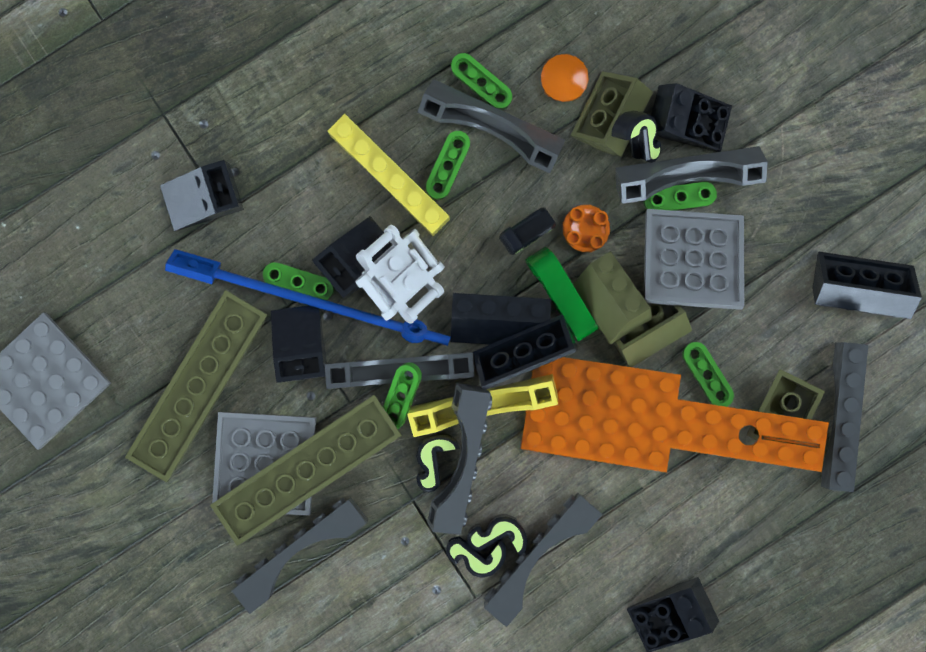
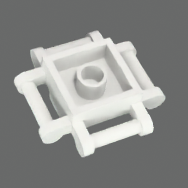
M389 225L384 230V234L366 250H361L356 254V259L365 270L355 283L359 288L362 287L382 311L381 315L386 321L392 318L398 311L406 322L412 324L418 318L417 315L431 301L439 298L444 293L443 287L435 282L433 277L441 272L445 266L441 261L438 262L418 237L420 234L416 229H413L401 238L398 229L393 225ZM390 241L392 246L373 262L372 257ZM412 243L416 250H410V248L407 245ZM425 286L428 292L409 308L406 303Z

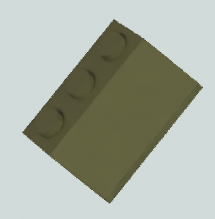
M602 71L571 136L604 153L621 157L629 140L613 137L612 127L619 116L625 112L634 110L643 113L653 92L638 78Z
M611 251L590 263L573 284L610 344L652 319L651 308Z
M647 303L651 308L652 319L613 342L616 350L629 367L635 366L692 331L686 312L680 305Z
M779 369L758 412L812 419L825 391ZM750 426L746 435L757 441L759 433L755 427Z

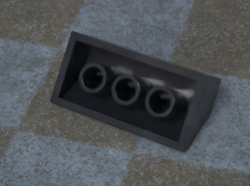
M818 252L812 288L815 305L912 319L922 299L913 265L826 252Z
M453 293L450 342L490 345L550 320L551 299Z
M562 314L473 351V356L481 387L485 390L572 354L578 348L572 331Z

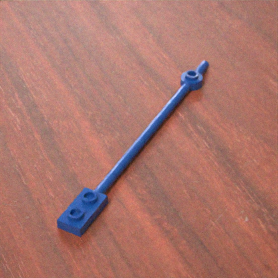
M174 249L165 265V271L212 284L215 278L395 330L401 332L402 337L410 343H420L426 339L448 346L450 336L427 330L426 325L422 321L415 320L412 324L392 319L386 321L382 316L221 270V262Z

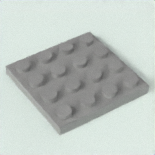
M647 209L645 215L644 300L646 303L742 310L744 308V216Z
M42 313L0 352V410L37 450L42 449L111 384L106 376L47 313Z
M218 412L212 503L315 435L317 417ZM312 496L286 514L310 516Z

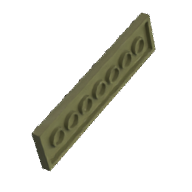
M224 291L126 454V459L161 480L169 482L268 317V314L231 292Z
M373 395L210 506L238 546L401 437L402 434L376 395Z

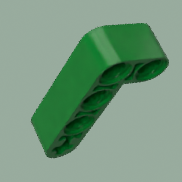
M543 247L525 259L527 266L540 281L559 314L564 315L577 342L599 329L551 250Z

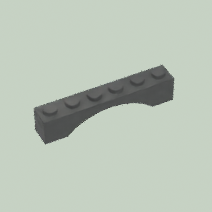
M434 79L425 91L417 112L439 123L462 124L488 132L513 147L528 164L548 173H551L565 142V139Z
M760 146L616 167V189L621 203L624 204L647 200L664 189L689 182L718 181L741 186L767 182L768 161Z
M835 343L833 358L835 384L834 417L830 442L823 461L821 487L829 490L854 492L868 345Z
M473 352L325 364L326 389L391 384L396 370L408 362L414 363L420 368L422 373L421 381L474 377ZM407 371L408 376L413 377V374Z
M456 383L452 409L457 416L461 429V454L452 478L444 489L432 499L427 521L432 532L461 535L462 527H465L467 522L466 508L472 499V480L474 481L477 476L476 461L477 457H480L482 453V434H485L487 430V410H490L492 406L491 393L487 389L483 390L480 386Z
M579 493L575 496L571 494L563 503L565 508L559 515L555 513L547 522L549 527L545 532H539L531 541L533 546L528 552L525 551L521 556L519 555L515 560L516 566L512 570L507 569L500 577L501 583L496 589L492 587L484 596V608L504 626L507 627L523 609V594L526 581L539 558L560 541L587 533L603 515Z
M351 497L346 501L344 498H341L331 506L334 510L326 516L323 512L312 521L314 523L312 528L308 531L305 527L293 536L294 542L288 546L286 543H283L273 551L276 556L269 561L265 557L254 566L256 569L254 573L249 576L246 572L235 581L237 586L232 592L249 614L270 599L282 568L298 551L321 540L348 538L368 522V518Z

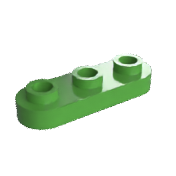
M461 53L453 58L451 62L452 73L487 104L499 110H504L510 106L512 92L497 77L469 54ZM461 64H466L468 66V69L466 71H461L459 69V66ZM483 79L486 81V85L480 87L477 81ZM502 95L504 96V101L498 102L495 97Z
M454 131L448 135L427 180L426 191L432 199L442 200L448 196L469 151L470 139L462 131ZM455 141L463 143L461 148H455L453 144ZM450 162L453 167L451 170H445L444 164ZM436 184H440L443 187L440 192L434 191L433 188Z
M709 182L676 185L654 194L647 200H644L643 203L646 209L678 211L707 207L715 201L717 191ZM702 190L708 191V198L701 196ZM678 193L684 194V201L677 199ZM654 196L660 197V204H655L653 202Z
M276 262L268 264L263 270V279L268 284L323 300H329L334 293L333 285L327 278ZM273 270H277L279 272V276L276 279H272L271 272ZM297 277L302 279L300 286L294 285V279ZM320 284L325 286L323 293L317 292V287Z
M699 342L687 344L682 351L683 360L709 402L713 405L729 406L733 402L734 392L705 345ZM692 350L698 352L696 359H693L690 355ZM706 370L711 373L709 379L703 377V373ZM718 391L723 392L724 396L721 400L716 398Z
M410 362L404 363L396 370L383 406L398 429L406 421L407 413L411 408L422 378L420 368ZM407 371H410L413 377H409ZM399 393H404L405 398H402ZM392 413H395L398 419L394 418Z

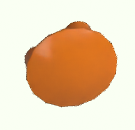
M569 54L556 55L549 59L541 73V83L545 94L561 102L580 98L586 90L589 81L588 70L584 63L576 56Z
M580 205L573 208L566 215L563 222V235L566 242L573 249L580 252H593L602 248L610 234V223L607 213L592 205Z

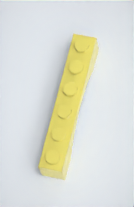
M346 114L328 130L329 135L363 166L432 236L450 220V216Z
M553 374L487 389L492 396V406L490 410H487L486 416L512 411L536 410L558 405V393ZM453 397L411 406L407 415L413 437L435 433L459 424L457 416L452 409Z

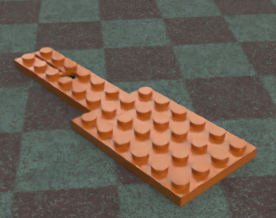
M566 357L532 370L531 379L553 374L558 393V405L536 410H526L521 449L666 473L670 448L822 472L829 422L678 399L681 375ZM751 425L759 433L758 440L752 445H745L739 439V432L744 426Z

